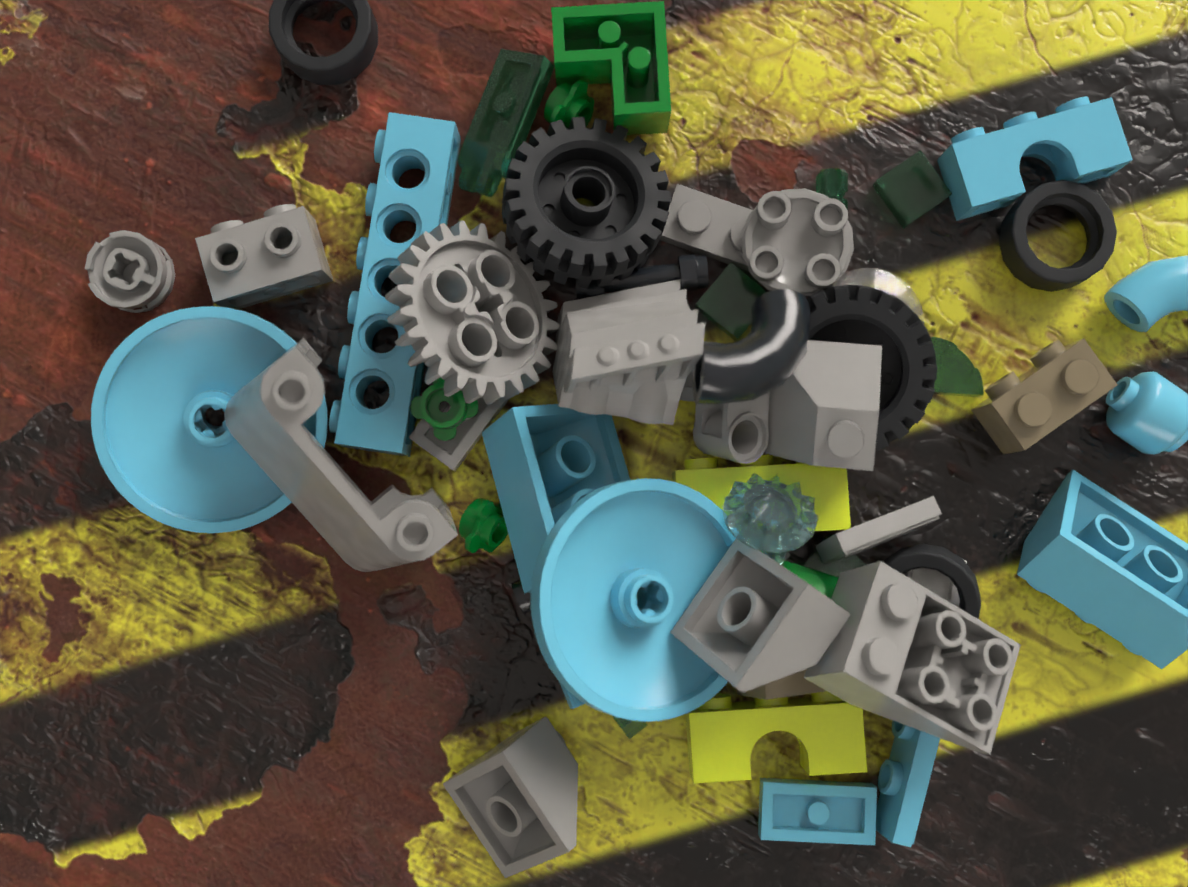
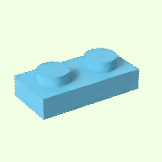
M760 778L758 836L760 840L875 845L877 787L873 783Z

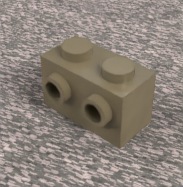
M1084 338L1066 346H1063L1059 339L1054 341L1030 358L1034 366L1019 377L1012 371L984 390L989 398L973 408L972 412L1003 455L1028 449L1118 385Z

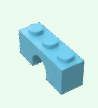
M1087 96L1080 97L1058 106L1055 109L1056 113L1038 118L1036 112H1028L1006 121L1003 124L1004 129L985 134L984 128L978 127L954 136L951 139L952 144L937 159L956 221L1006 207L1025 193L1026 190L1019 169L1022 157H1035L1044 161L1051 168L1056 181L1066 180L1082 184L1111 176L1130 163L1133 159L1112 97L1090 103Z

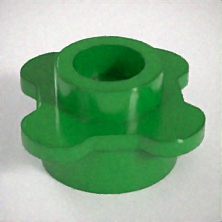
M578 80L573 85L568 82L558 85L546 102L544 109L545 120L548 123H552L562 119L567 129L573 117H584L585 126H587L592 118L595 103L594 98L587 94L588 83Z
M440 377L433 381V385L429 386L422 396H417L412 400L410 408L415 418L424 419L433 427V433L437 439L449 441L455 438L457 427L466 418H473L477 415L479 403L477 400L470 404L466 403L461 390L449 397L445 396V380ZM442 402L450 404L448 412L440 411L439 407Z
M479 498L466 508L460 520L459 533L465 539V549L467 551L475 553L478 549L483 548L491 553L505 540L508 531L500 503L494 504L490 500Z

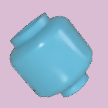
M1154 371L1142 372L1133 378L1124 377L1116 382L1118 385L1108 392L1106 397V404L1109 405L1106 413L1107 426L1114 434L1144 454H1158L1163 451L1172 452L1188 440V394L1159 373Z

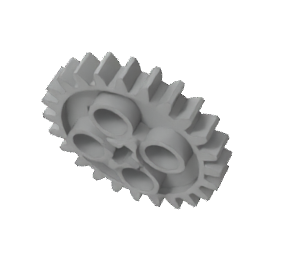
M460 220L450 229L445 223H441L430 233L425 231L411 243L410 247L397 257L401 264L389 273V278L397 286L385 295V299L392 304L400 306V309L389 316L387 320L390 324L404 327L405 333L395 341L396 346L412 345L415 350L407 364L413 367L424 362L429 367L425 376V383L430 384L441 377L445 380V396L449 397L463 389L466 403L470 404L483 397L486 404L489 405L503 397L505 400H508L520 394L524 389L539 381V373L550 368L551 364L545 356L556 351L557 344L547 336L559 330L560 324L547 318V313L558 306L557 302L543 299L541 292L546 290L550 283L544 280L535 281L532 276L535 272L533 270L534 262L524 265L517 254V246L510 251L505 248L506 239L504 232H499L489 240L485 224L480 223L469 231L465 221Z

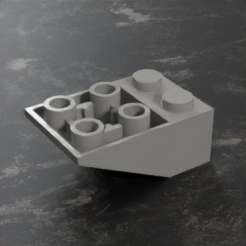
M881 561L840 573L831 600L850 613L851 616L818 663L807 668L804 678L851 705L981 754H990L1021 644Z

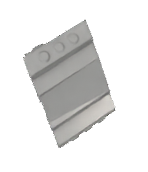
M681 279L563 303L557 321L560 327L556 331L555 343L557 344V351L552 370L559 407L570 408L586 414H607L626 417L647 424L663 423L673 425L686 378L703 354L705 322L697 324L698 309L691 310L687 304V289L680 290Z

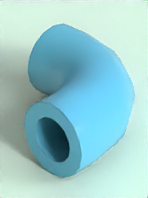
M1188 255L1150 261L1119 280L1104 295L1108 309L1120 322L1138 332H1147L1158 320L1169 313L1178 311L1188 312Z

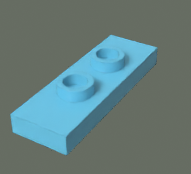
M892 721L894 741L890 757L883 762L878 776L880 796L876 808V831L892 843L911 847L914 844L940 738Z

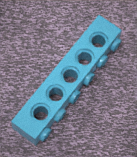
M389 112L386 130L379 129L377 132L374 159L376 163H380L377 184H369L365 201L366 215L371 216L368 237L360 238L356 256L357 269L363 270L360 290L352 291L347 310L348 323L354 324L351 345H344L342 347L338 364L339 378L345 379L342 399L333 402L329 418L330 433H336L334 443L337 445L410 457L412 440L408 437L415 429L416 418L412 415L410 406L412 400L420 396L425 363L423 362L413 367L407 364L415 352L412 345L395 346L387 353H376L372 342L375 334L382 328H396L398 338L405 333L403 326L390 324L387 320L389 316L400 309V306L387 301L381 293L384 280L389 277L390 272L401 264L397 257L410 247L411 243L425 231L430 233L441 223L446 225L448 223L461 142L456 123L453 121ZM417 168L425 172L423 181L414 188L407 189L398 185L401 175L409 169ZM410 221L416 224L415 234L407 242L395 243L390 241L391 230L399 222ZM375 381L387 382L389 398L386 403L379 408L368 409L364 402L366 388Z

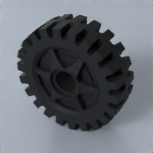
M573 117L567 129L562 119L550 123L547 134L542 128H539L531 134L529 143L523 141L519 146L515 158L511 160L506 175L502 198L503 224H507L506 235L510 243H518L517 254L524 262L530 258L534 260V271L544 276L549 269L555 272L553 281L565 285L568 277L576 278V287L588 288L591 280H596L598 287L610 285L615 276H617L619 281L629 277L634 268L639 270L646 263L650 254L653 253L663 234L669 215L671 191H666L669 183L666 171L658 172L660 159L655 152L644 155L647 143L639 136L630 143L626 141L628 129L618 124L612 134L605 132L607 120L595 118L592 128H586L584 117ZM575 199H588L596 206L586 207L579 204Z
M862 285L835 286L807 297L810 309L808 340L882 345L880 403L875 449L878 451L888 447L889 443L897 438L900 440L909 433V429L915 423L918 424L925 414L928 403H931L935 380H937L936 353L929 332L923 322L903 301L873 287Z

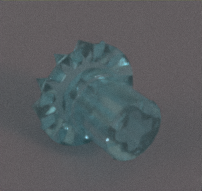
M753 473L747 483L735 481L729 495L725 497L723 505V518L729 531L739 541L751 548L758 549L780 565H783L788 551L803 546L811 539L819 516L814 511L815 498L802 495L800 482L785 485L781 483L778 473L770 480H764L756 473Z

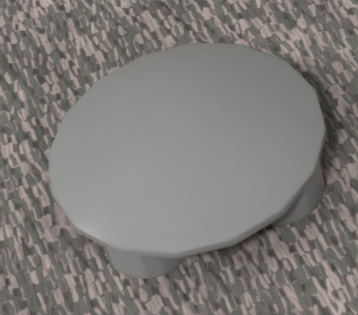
M806 188L785 189L764 194L755 209L748 215L741 235L742 256L752 277L769 291L788 289L797 291L805 297L831 288L847 271L854 251L853 230L848 221V211L845 205L837 199L829 198L824 194Z

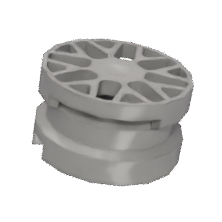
M126 230L109 233L110 236L100 243L96 242L87 254L85 269L88 270L90 280L88 286L97 298L112 307L133 313L153 310L166 300L173 289L176 275L173 261L164 248L140 233Z

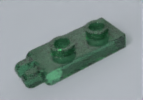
M506 49L500 50L458 156V163L462 168L459 176V187L461 190L471 193L477 191L480 195L491 197L496 193L501 178H506L512 158H515L517 149L527 139L555 68L545 56Z

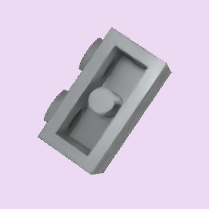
M293 204L275 206L264 212V218L248 223H243L240 220L225 221L214 225L210 229L211 234L195 238L213 302L220 307L241 309L333 281L316 220L304 206L298 208Z

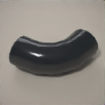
M788 289L764 293L755 299L751 305L752 325L751 332L747 337L735 343L704 344L703 354L693 368V395L695 403L716 405L755 400L783 385L807 353L810 309L806 297L797 291Z

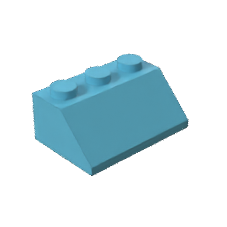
M558 404L512 407L481 432L524 593L531 592L537 558L543 543L559 518L573 504L594 490L609 484L630 480L612 415L581 413L570 408L559 407Z
M1072 470L1066 475L1027 536L1017 575L1026 580L1035 590L1046 593L1072 610L1084 622L1095 625L1121 642L1131 653L1140 655L1160 669H1163L1188 650V544L1083 475Z

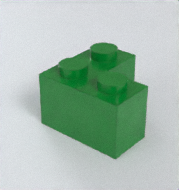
M664 1L551 7L556 86L564 82L573 85L578 80H583L588 85L610 83L613 132L618 124L628 129L627 135L668 133L671 116V98Z

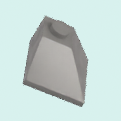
M808 340L807 353L783 385L770 391L768 413L769 440L764 453L812 466L873 471L879 417L882 345Z
M737 536L670 633L735 688L744 693L815 666L851 614L813 586Z
M547 716L514 733L443 783L505 878L566 854L576 846L578 763L567 748L563 737L555 730Z

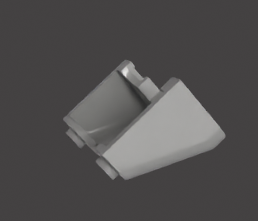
M304 338L234 394L227 403L224 413L225 423L231 435L345 563L353 569L371 572L425 560L437 553L458 535L450 508L432 487L424 494L408 495L401 493L392 484L373 501H370L303 425L321 406L325 394L324 380L317 370V366L321 363L322 359Z

